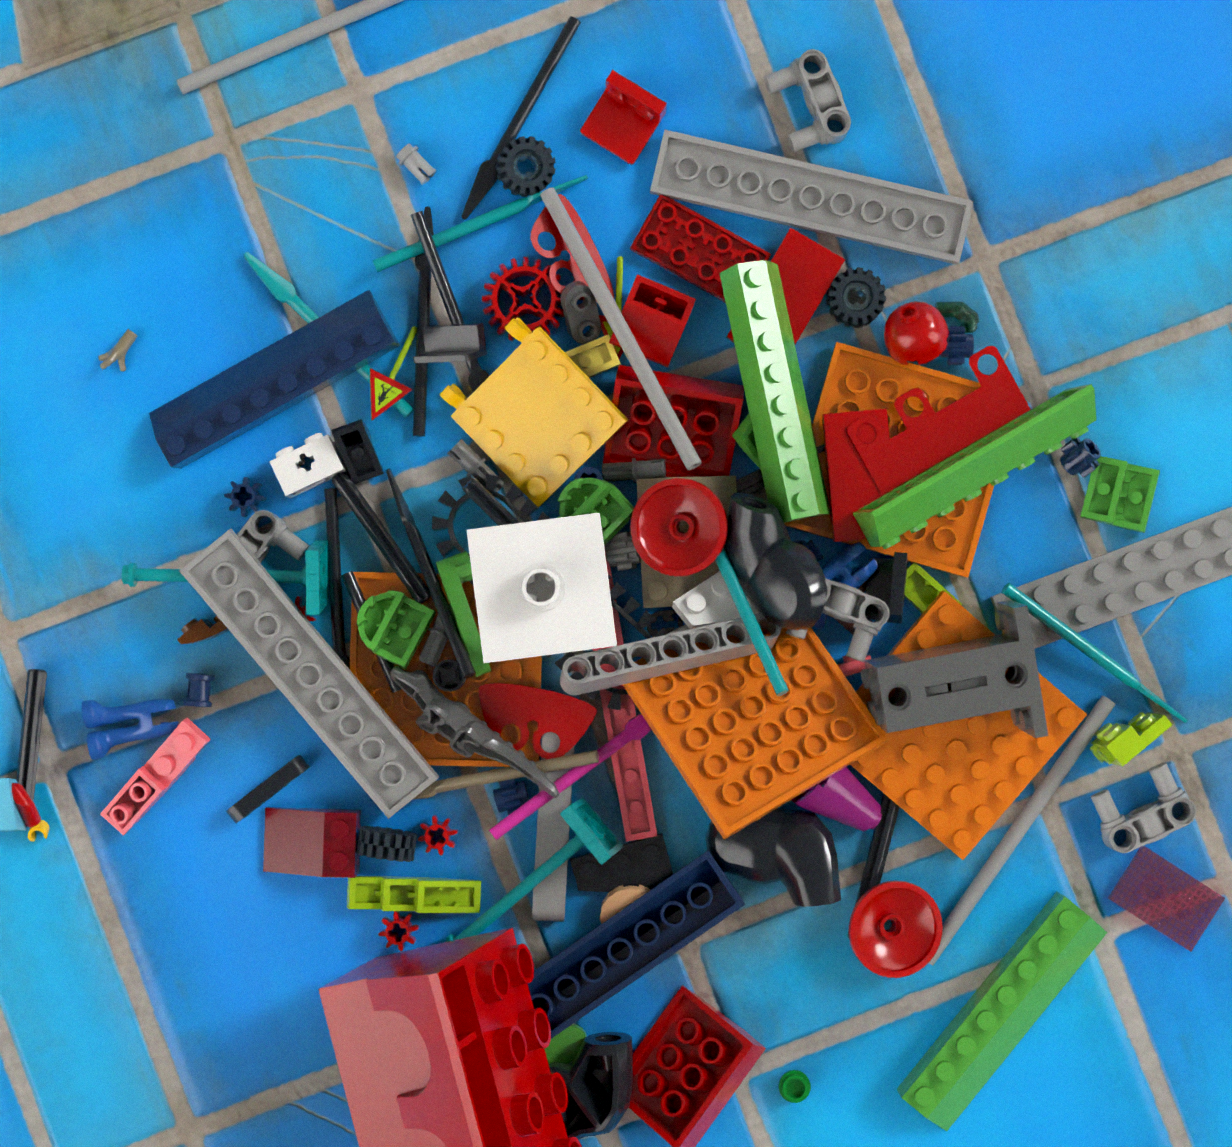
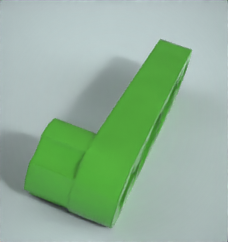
M467 551L435 563L457 627L476 672L475 676L478 677L491 672V667L489 663H483L480 635L462 587V583L473 580L470 558Z

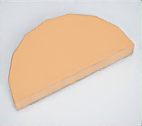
M621 885L610 891L602 901L600 912L601 924L649 892L650 889L643 885H639V887H624Z

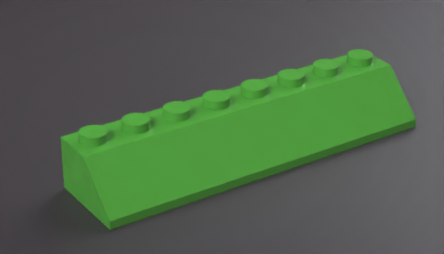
M767 260L737 263L722 271L720 278L767 500L779 510L784 523L831 514L778 264Z
M1092 384L1065 389L853 512L870 546H882L883 549H887L901 541L899 537L901 534L908 530L910 533L921 530L928 525L926 520L934 515L942 517L955 509L954 503L961 499H964L965 502L974 499L982 493L980 488L989 483L991 486L1003 482L1009 478L1007 472L1016 467L1018 470H1022L1036 462L1034 459L1036 455L1042 452L1047 455L1061 448L1062 444L1060 441L1069 436L1071 439H1075L1088 432L1087 426L1097 420L1095 390Z
M1056 891L899 1085L897 1091L901 1098L925 1118L948 1131L1107 932L1067 897Z

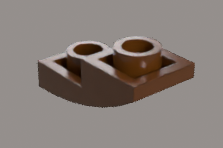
M217 615L213 619L216 622L214 625L208 619H200L198 621L194 618L181 629L183 635L177 640L180 644L199 643L218 637L230 630Z

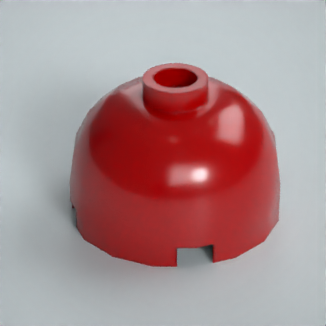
M914 301L897 307L889 315L884 326V340L888 353L893 360L902 365H908L907 361H917L919 365L926 364L937 358L948 345L949 329L944 317L937 308L926 302Z

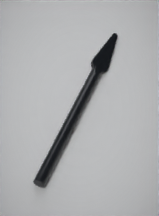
M569 17L492 156L480 165L463 210L462 219L466 220L498 180L497 175L499 174L498 170H496L497 157L510 141L516 139L581 24L575 17Z
M427 206L424 209V217L431 235H434L431 208ZM425 253L415 256V266L419 270L416 355L425 353L422 327L430 325L432 272ZM415 363L413 436L425 437L428 363Z
M423 211L411 214L410 216L451 324H465ZM478 358L465 361L470 373L468 384L473 392L489 377L488 373L481 369Z
M388 468L386 473L401 520L405 525L408 539L464 678H470L476 674L420 531L415 524V520L392 471Z
M337 488L324 489L328 540L332 643L334 652L350 669V659L346 655Z

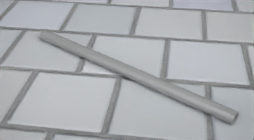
M362 0L177 79L178 86L184 95L404 0Z
M554 188L544 190L540 196L685 467L687 470L696 468L702 463L557 192Z
M1103 695L946 918L942 924L943 930L939 948L929 964L934 966L1116 704Z

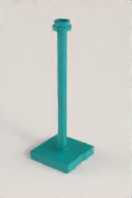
M315 540L305 550L306 567H303L302 571L267 570L277 583H302L303 587H306V615H320L328 604V540ZM136 563L123 565L122 582L123 584H129L130 587H136L138 581H188L179 571L181 569L138 568Z
M582 797L560 813L562 818L576 833V836L458 936L450 934L446 938V942L479 935L584 845L601 865L624 846L584 797Z

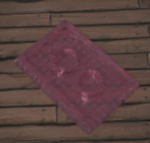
M1145 846L1139 848L1108 897L1109 900L1190 952L1225 900L1223 896Z

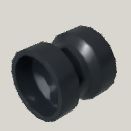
M455 659L439 662L433 671L435 685L445 692L460 689L467 679L463 677L458 662Z

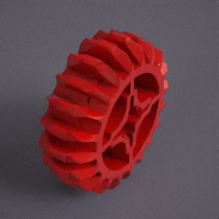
M523 257V266L519 267L516 259H511L512 269L507 270L503 263L500 264L499 268L503 275L499 276L494 272L490 274V278L496 284H484V289L492 293V295L482 296V302L492 305L484 308L483 312L485 315L495 314L488 321L489 325L492 327L501 323L497 333L502 336L507 331L504 327L513 318H520L524 314H532L541 319L535 323L528 324L527 327L532 332L537 327H541L550 336L551 333L547 325L550 324L554 328H559L560 323L554 316L564 317L563 309L558 308V306H562L561 297H558L561 293L555 290L549 278L551 265H547L541 271V260L536 259L533 267H530L528 257ZM556 274V280L558 283L561 280L560 274ZM522 276L535 278L534 281L531 280L528 285L523 287L510 283L511 280ZM543 284L547 286L551 293V304L548 311L542 308V305L537 301V296ZM502 289L513 299V304L509 309L510 312L506 317L499 309V297ZM532 293L530 300L533 302V306L524 303L518 308L520 301L516 294L526 297ZM508 334L509 341L513 342L515 338Z

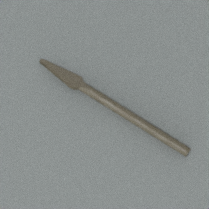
M597 750L536 761L535 763L540 771L547 773L599 763V755ZM510 766L437 780L414 799L429 798L437 793L526 776Z

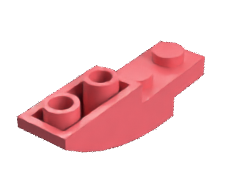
M189 718L184 719L146 764L136 771L100 815L124 836L179 779L211 739Z

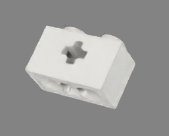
M322 433L314 434L304 440L306 445L295 450L293 446L284 448L275 453L276 459L269 461L286 497H295L331 480L337 473L348 472L333 438L328 434L325 436ZM306 456L312 460L315 459L311 463L312 469L310 471L300 467L305 463L304 458Z

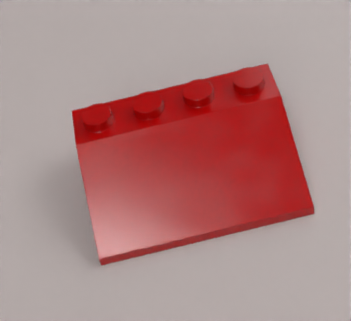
M619 365L612 403L628 418V421L606 442L603 464L632 462V458H636V461L665 459L666 477L729 476L736 442L732 435L739 426L744 398L743 385L652 370L702 462L696 468L687 470L633 368Z
M682 985L632 1055L633 1086L629 1109L672 1147H696L766 1048L744 1029Z

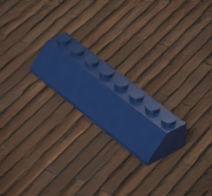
M367 290L150 412L149 415L155 439L169 465L173 468L181 469L398 348L400 344L371 291Z
M709 850L534 971L533 980L531 983H528L534 1009L542 1008L548 1017L551 1039L745 905L744 900Z

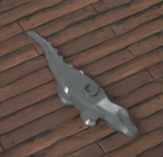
M393 667L390 672L392 680L409 697L413 698L423 711L422 716L418 717L415 721L419 728L433 735L439 733L450 741L451 748L458 754L470 758L474 753L509 765L521 772L552 797L557 798L560 795L556 785L547 778L544 772L536 767L534 761H529L523 751L514 749L510 741H504L498 732L492 731L487 726L485 721H481L473 715L464 703L454 702L445 698L444 694L437 690V687L432 683L425 671L407 672L401 667Z

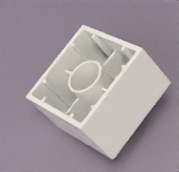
M600 513L466 530L483 663L617 646Z

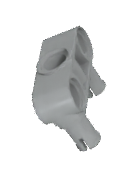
M815 49L807 50L801 57L790 62L789 67L764 76V81L770 94L795 84L798 87L801 86L807 108L814 118L813 125L787 135L793 152L817 143L821 145L837 144L844 140L850 129L851 119L845 106L840 86L833 76L827 58L822 52ZM813 62L818 65L820 71L814 74L808 73L804 69V64ZM831 120L839 121L843 126V130L837 133L829 130L827 122Z
M266 510L255 512L236 534L260 563L266 557L271 546L277 545L298 561L304 557L305 550L309 547L307 543L288 530L289 526L286 525L285 521L276 514ZM264 517H270L273 522L272 530L267 534H262L258 528L260 520Z
M825 578L827 592L822 613L854 624L855 632L846 656L860 662H865L873 636L878 635L882 625L889 618V608L881 599L865 594L849 585ZM870 604L875 606L878 611V617L874 622L868 621L865 616V609ZM787 629L786 634L804 639L808 629Z
M1160 763L1148 769L1160 794L1158 796L1159 800L1138 807L1125 816L1119 814L1109 790H1102L1091 796L1102 821L1100 823V830L1102 832V840L1107 847L1120 853H1128L1146 844L1156 842L1193 822L1196 817V807L1188 799L1185 791L1181 787H1177L1167 763ZM1177 802H1181L1184 808L1183 813L1179 818H1174L1172 807ZM1119 829H1124L1126 839L1121 845H1116L1113 840L1114 834Z

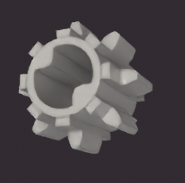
M631 531L617 533L606 544V558L610 567H617L618 571L635 569L637 564L641 563V557L637 553L632 541Z

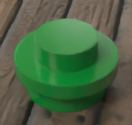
M789 1070L781 1076L778 1088L781 1096L786 1101L798 1103L808 1097L811 1084L807 1075L802 1071Z

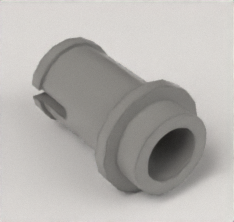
M409 143L396 155L400 160L398 164L400 166L405 165L420 183L424 185L430 180V176H434L437 170L417 152L419 149L417 146L413 147Z

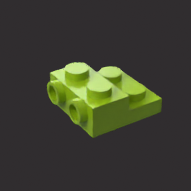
M1141 712L1134 716L1128 722V725L1114 723L1113 725L1111 723L1105 724L1095 733L1097 738L1091 742L1092 746L1089 749L1100 762L1106 761L1109 765L1115 764L1123 767L1173 724L1163 714L1150 712L1144 714Z

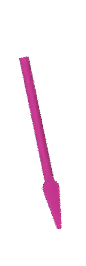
M639 714L630 719L625 726V730L597 750L599 763L573 767L553 783L556 785L559 794L631 740H640L652 729L643 715ZM542 790L489 829V832L495 840H498L554 797Z

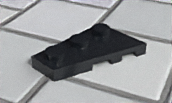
M663 834L622 844L624 847L602 865L592 853L570 858L578 890L610 892L621 885L624 887H639V885H643L652 890L673 875Z

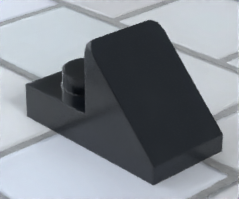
M362 419L331 430L354 484L384 474L383 467L371 440L369 428Z

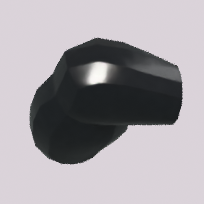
M733 493L730 497L726 513L728 531L724 550L742 589L746 592L756 610L762 613L769 622L791 630H806L813 627L821 617L827 592L825 576L815 555L806 546L791 541L780 512L773 504L750 494Z
M778 807L725 840L713 822L709 823L705 836L707 851L709 850L724 872L761 884L781 881L786 887L793 904L796 906H822L841 901L838 859L832 833L814 812L787 810Z
M619 1032L596 1033L584 1038L571 1064L549 1063L551 1073H560L566 1084L568 1105L566 1111L561 1114L568 1138L576 1137L579 1140L583 1137L611 1132L630 1106L633 1086L632 1036Z

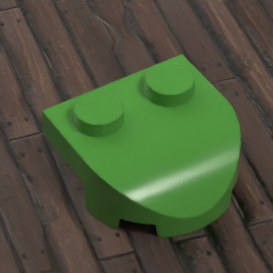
M578 478L570 482L561 492L558 498V502H560V516L557 518L600 513L605 546L629 522L634 507L613 484L596 478Z
M388 590L386 593L371 596L364 602L357 616V626L362 641L371 652L406 670L436 612L406 597L402 592Z

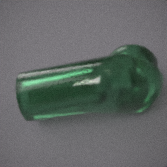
M961 301L935 303V308L939 310L944 318L955 317L961 322L960 326H965V333H973L977 330V323L980 322L978 313L966 303Z

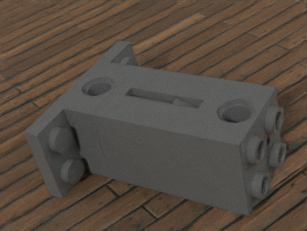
M1011 600L997 602L999 611L995 612V622L998 630H1002L1000 635L865 660V669L861 670V677L864 688H869L871 701H867L866 704L875 719L876 725H879L887 733L1011 710L1013 724L1015 726L1018 725V729L1035 738L1049 736L1027 605ZM895 688L894 695L888 698L889 692Z

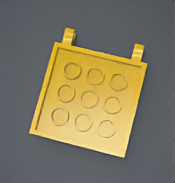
M517 317L516 319L513 318L504 328L511 336L521 342L520 346L468 398L454 383L451 386L448 385L440 393V396L457 409L451 415L456 423L539 508L628 421V418L541 327H537L532 332Z

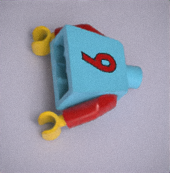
M0 778V832L25 831L27 826L30 827L28 832V839L34 842L37 835L35 831H41L44 834V838L47 839L50 826L45 820H41L35 803L23 785L18 784L16 779Z

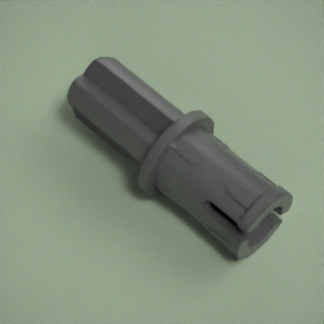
M463 439L447 453L467 472L466 476L472 475L485 488L486 474L497 476L484 463L486 459L484 457L481 459ZM500 480L496 492L503 487L504 482Z
M632 458V462L605 463L602 465V477L607 482L633 480V483H637V479L666 478L665 459L636 461V458Z
M439 614L433 627L428 628V631L431 632L419 656L421 662L430 666L437 665L448 641Z

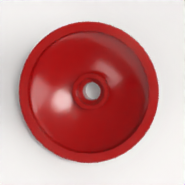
M672 478L656 483L640 497L631 517V537L637 553L652 569L669 576H688L706 569L720 555L727 538L728 523L721 501L707 486L691 479ZM682 521H686L689 525L686 533H682L679 529Z
M894 880L878 884L869 889L858 900L852 911L849 921V940L852 950L857 959L867 969L880 976L901 978L912 975L924 968L939 948L943 930L941 913L930 894L913 883ZM887 920H891V921H892V926H891V928L888 929V930H885V928H884L885 922H886Z

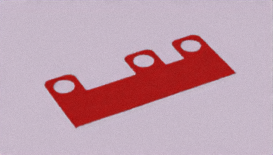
M987 346L969 358V365L981 387L938 412H934L927 397L920 388H913L896 398L894 402L895 409L907 428L896 436L888 439L879 421L872 414H868L848 426V435L882 495L1031 410L995 346ZM985 354L994 356L998 363L997 370L991 375H985L978 369V360ZM909 397H917L923 403V411L917 417H909L903 410V404ZM869 423L875 427L877 436L872 443L864 444L858 440L856 432L861 424Z

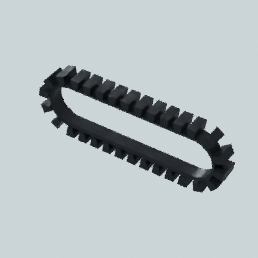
M486 474V489L495 498L504 502L523 522H530L527 517L538 510V506L528 498L519 511L512 503L524 496V493L513 484L506 496H503L496 492L501 480L500 476ZM470 475L458 481L463 487L472 477ZM446 490L438 502L452 508L449 518L432 517L433 531L448 529L451 540L436 544L444 558L455 548L461 553L466 551L456 539L454 521L461 506L471 499L465 494L456 501ZM544 512L538 518V520L550 519ZM617 582L610 591L612 606L646 639L668 634L663 627L651 637L643 628L656 619L645 610L637 623L629 614L641 605L631 596L622 609L614 600L624 594L626 590ZM566 652V655L554 664L562 670L564 662L568 658L575 656L573 652ZM578 671L570 676L575 680L584 678L583 674ZM606 688L605 690L612 693L607 708L621 710V695L628 694L626 689ZM600 690L586 694L594 700Z

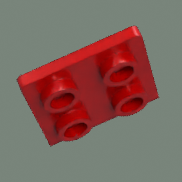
M612 70L606 79V90L580 129V133L628 164L633 165L665 116L667 103Z

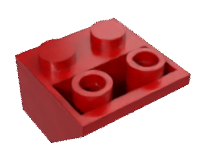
M637 274L621 313L645 358L668 367L696 299ZM613 332L609 343L622 348Z

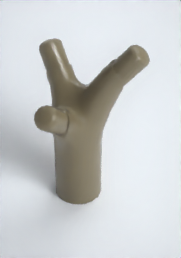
M127 329L111 350L98 356L100 361H104L100 364V367L106 369L118 360L120 371H126V353L138 336Z

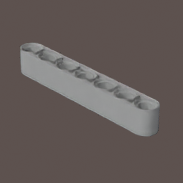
M762 613L754 614L760 628L767 629L771 636H764L771 649L775 645L782 627L769 622ZM737 618L572 656L564 662L560 676V685L566 693L580 695L756 654L757 651L742 618ZM734 635L739 638L740 643H732L726 636ZM703 642L708 645L709 650H700L695 643ZM664 650H674L678 654V657H668L664 653ZM636 656L642 657L646 660L647 664L638 665L632 658ZM610 664L616 671L605 672L601 669L600 665ZM578 671L583 674L584 678L575 680L568 673Z
M547 732L542 736V749L544 751L555 752L559 748L560 739L556 733ZM574 747L564 756L574 754ZM572 768L547 772L545 774L553 783ZM572 785L562 791L557 798H553L538 809L535 870L569 842L570 826L560 813L571 805ZM568 860L533 888L532 920L564 922Z

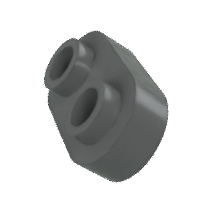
M580 281L569 283L561 293V304L567 331L576 342L586 344L596 340L601 332L596 299L585 283ZM584 296L583 302L577 305V300ZM590 325L589 330L586 333H583V329L586 326Z

